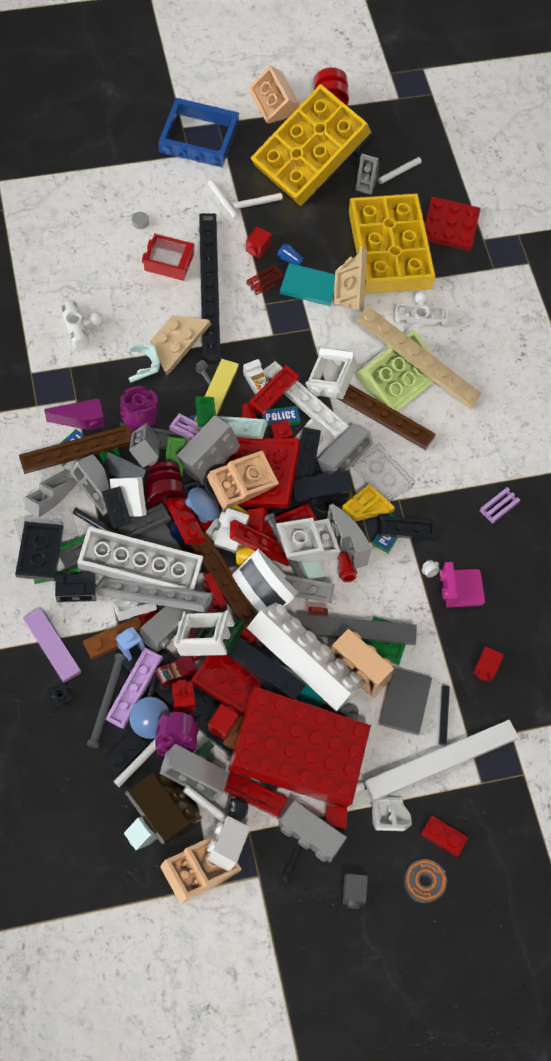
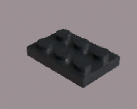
M24 522L15 572L16 578L55 581L64 531L63 525Z

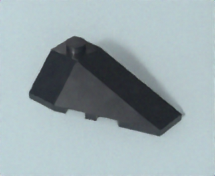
M238 638L230 654H227L270 692L295 700L307 685L273 652L241 638Z

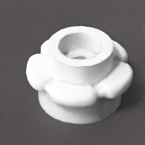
M430 560L423 564L422 572L428 578L437 575L440 571L438 562Z

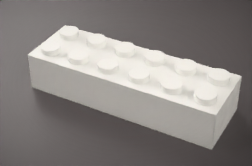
M88 526L77 564L80 570L90 571L114 579L195 591L203 563V556Z
M277 602L260 610L247 627L250 632L336 711L348 703L365 684L356 672H352L342 659L332 654L328 646L321 644L316 639L314 633L307 631L297 618L292 617L287 612V609Z

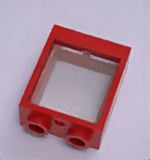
M154 233L152 240L148 241L147 253H144L142 256L144 271L184 281L194 257V243Z

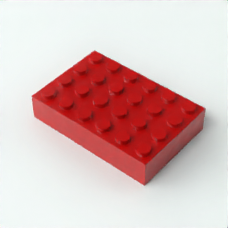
M254 686L248 696L228 771L335 806L349 807L353 804L371 725Z

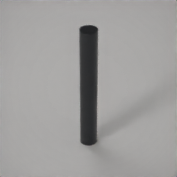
M78 508L73 510V515L95 528L119 534L118 531Z
M446 685L442 686L439 729V745L441 746L447 745L450 687Z

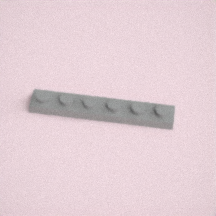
M104 577L96 588L97 595L200 612H205L212 601L211 593Z

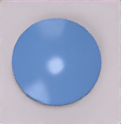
M196 487L190 490L186 504L198 515L199 520L206 523L217 519L219 516V506L216 500L209 496L206 490Z
M146 697L137 701L132 706L129 717L133 731L143 738H156L158 720L163 715L165 717L170 716L169 709L163 701L154 697Z

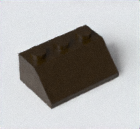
M160 770L151 773L125 793L162 844L189 833L202 819L197 809L191 804L176 782L161 775Z

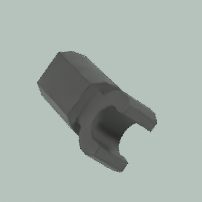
M324 701L322 708L348 718H351L349 716L350 713L355 715L359 713L356 707H347L346 704L337 711L326 701Z

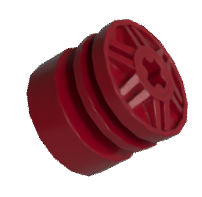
M158 462L145 468L150 470L144 488L147 506L153 508L163 503L165 509H169L166 504L168 498L186 497L180 466L176 463Z

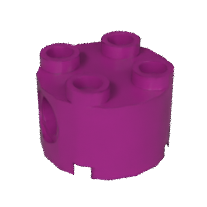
M142 386L126 389L124 395L120 397L122 421L132 430L141 427L145 423H148L149 426L155 425L158 409V398L155 392L151 389L150 391L145 390V387Z
M171 712L170 716L167 717L165 715L161 716L158 720L157 737L155 739L157 754L165 756V753L175 744L194 753L199 730L198 722L195 723L191 715L181 712Z

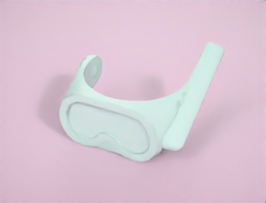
M154 344L130 347L131 352L144 353L152 361L151 368L140 369L136 375L129 377L130 383L159 371L160 361Z

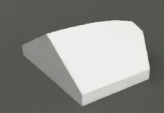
M383 797L374 802L372 800V824L376 830L405 831L412 825L411 814L404 806L401 797Z

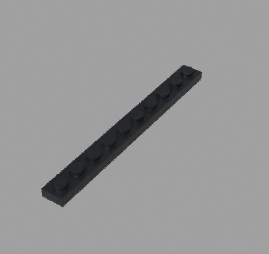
M199 213L201 318L208 319L211 323L202 334V360L220 361L216 213Z

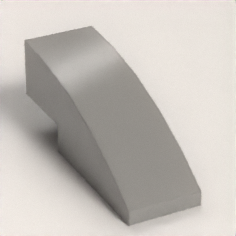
M64 470L39 483V490L25 497V510L38 518L60 503L75 487L77 481L68 470Z

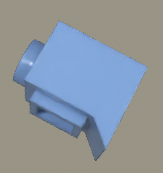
M133 627L117 635V646L129 661L132 659L129 651L130 648L137 645L141 651L144 650L143 641Z

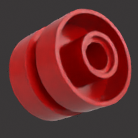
M335 67L324 68L317 72L314 77V90L321 84L334 96L342 99L347 106L349 103V91L346 73Z

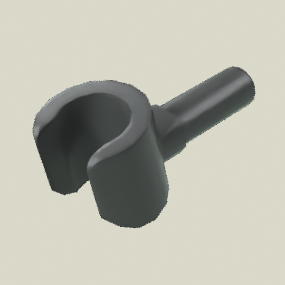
M200 360L196 365V372L202 374L208 385H210L211 379L205 371L208 365L204 360Z

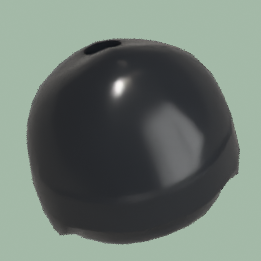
M230 798L226 813L235 820L243 821L248 814L249 804L243 799Z

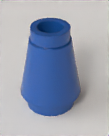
M284 243L277 254L281 260L299 266L304 260L290 244Z

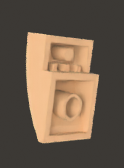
M263 451L230 461L228 465L210 471L207 476L223 510L252 499L279 484Z
M216 835L186 848L182 853L166 859L160 866L180 904L212 889L242 870L238 862L230 871H227L207 860L209 855L207 847L212 839L215 840Z

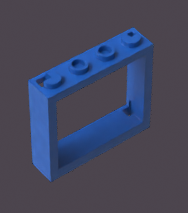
M176 97L159 139V152L223 168L239 125V112ZM177 115L229 127L220 152L168 139Z

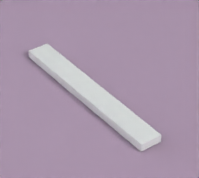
M507 720L370 778L364 783L374 802L516 741L519 736L510 720Z

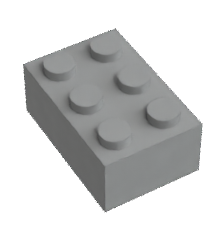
M214 415L176 456L187 475L195 481H199L203 486L206 472L214 465L225 464L228 458L236 453L240 444L231 426Z

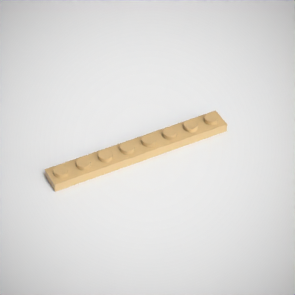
M368 305L356 319L364 328L469 409L474 406L481 396V392Z

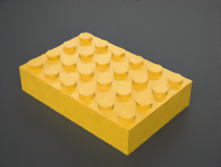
M320 84L251 157V160L262 173L297 204L302 206L363 142L371 131L368 124Z
M418 194L350 198L349 217L356 254L360 253L358 250L360 247L367 249L365 294L432 289L435 272Z

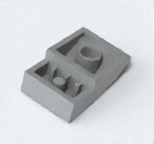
M334 504L329 505L327 519L330 521L340 549L339 555L341 553H348L356 569L367 566L372 548L364 533L343 510Z

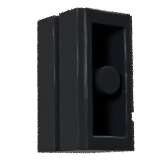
M65 571L55 575V597L57 603L97 601L95 573L82 571L80 574H72Z

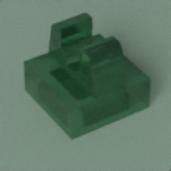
M210 740L194 752V754L203 757L209 762H213L216 759L210 751L214 747Z

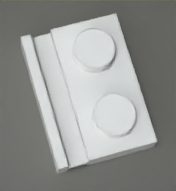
M111 598L118 621L157 610L156 604Z

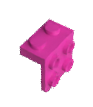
M445 562L443 569L440 570V580L443 581L442 596L446 601V608L484 605L485 598L480 570H454L453 562Z

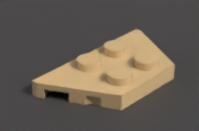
M360 247L358 249L359 254L354 258L350 257L344 265H341L335 271L333 303L359 312L364 310L367 249L364 247Z
M172 316L150 341L156 347L157 356L166 375H169L211 325L208 319Z

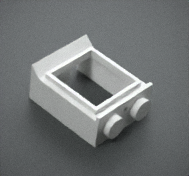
M320 348L319 357L308 382L305 383L308 390L315 396L343 399L357 367L353 352ZM328 360H334L337 366H341L342 362H345L337 382L320 380Z
M229 609L223 613L186 614V612H183L182 618L178 623L177 635L174 637V646L177 648L180 656L227 655L223 639H230L228 627H234L235 624ZM216 627L213 638H189L191 628Z

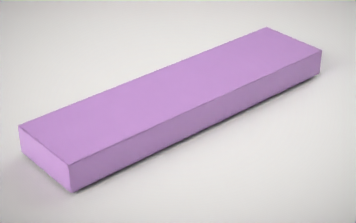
M41 608L23 617L24 622L63 683L79 675L81 670Z
M144 648L105 720L125 729L130 720L132 706L141 700L163 656Z

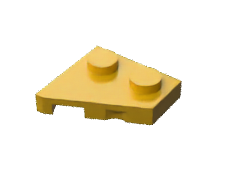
M371 484L364 487L353 499H350L342 506V510L355 522L392 513L395 509Z

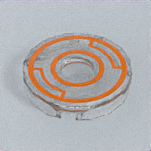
M429 859L416 860L408 867L404 875V885L411 898L417 902L430 903L442 896L446 889L447 878L445 871L438 863ZM428 876L431 880V885L427 887L421 885L420 877Z

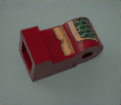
M182 656L181 659L159 667L155 673L161 686L168 687L178 680L192 678L196 673V667L191 656Z

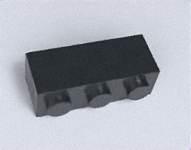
M338 470L330 474H317L313 477H299L293 483L297 508L308 504L310 507L353 499L348 470Z

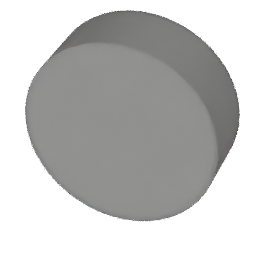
M144 212L134 213L132 225L137 229L146 228L149 225L148 215Z

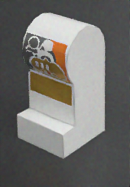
M259 359L244 364L243 375L256 395L269 380L261 368Z

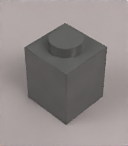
M346 874L344 877L342 904L347 905L351 909H360V906H364L366 903L367 876Z

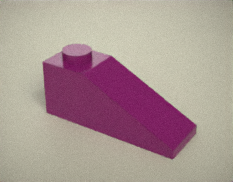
M99 398L44 409L46 422L84 430H95L105 426Z

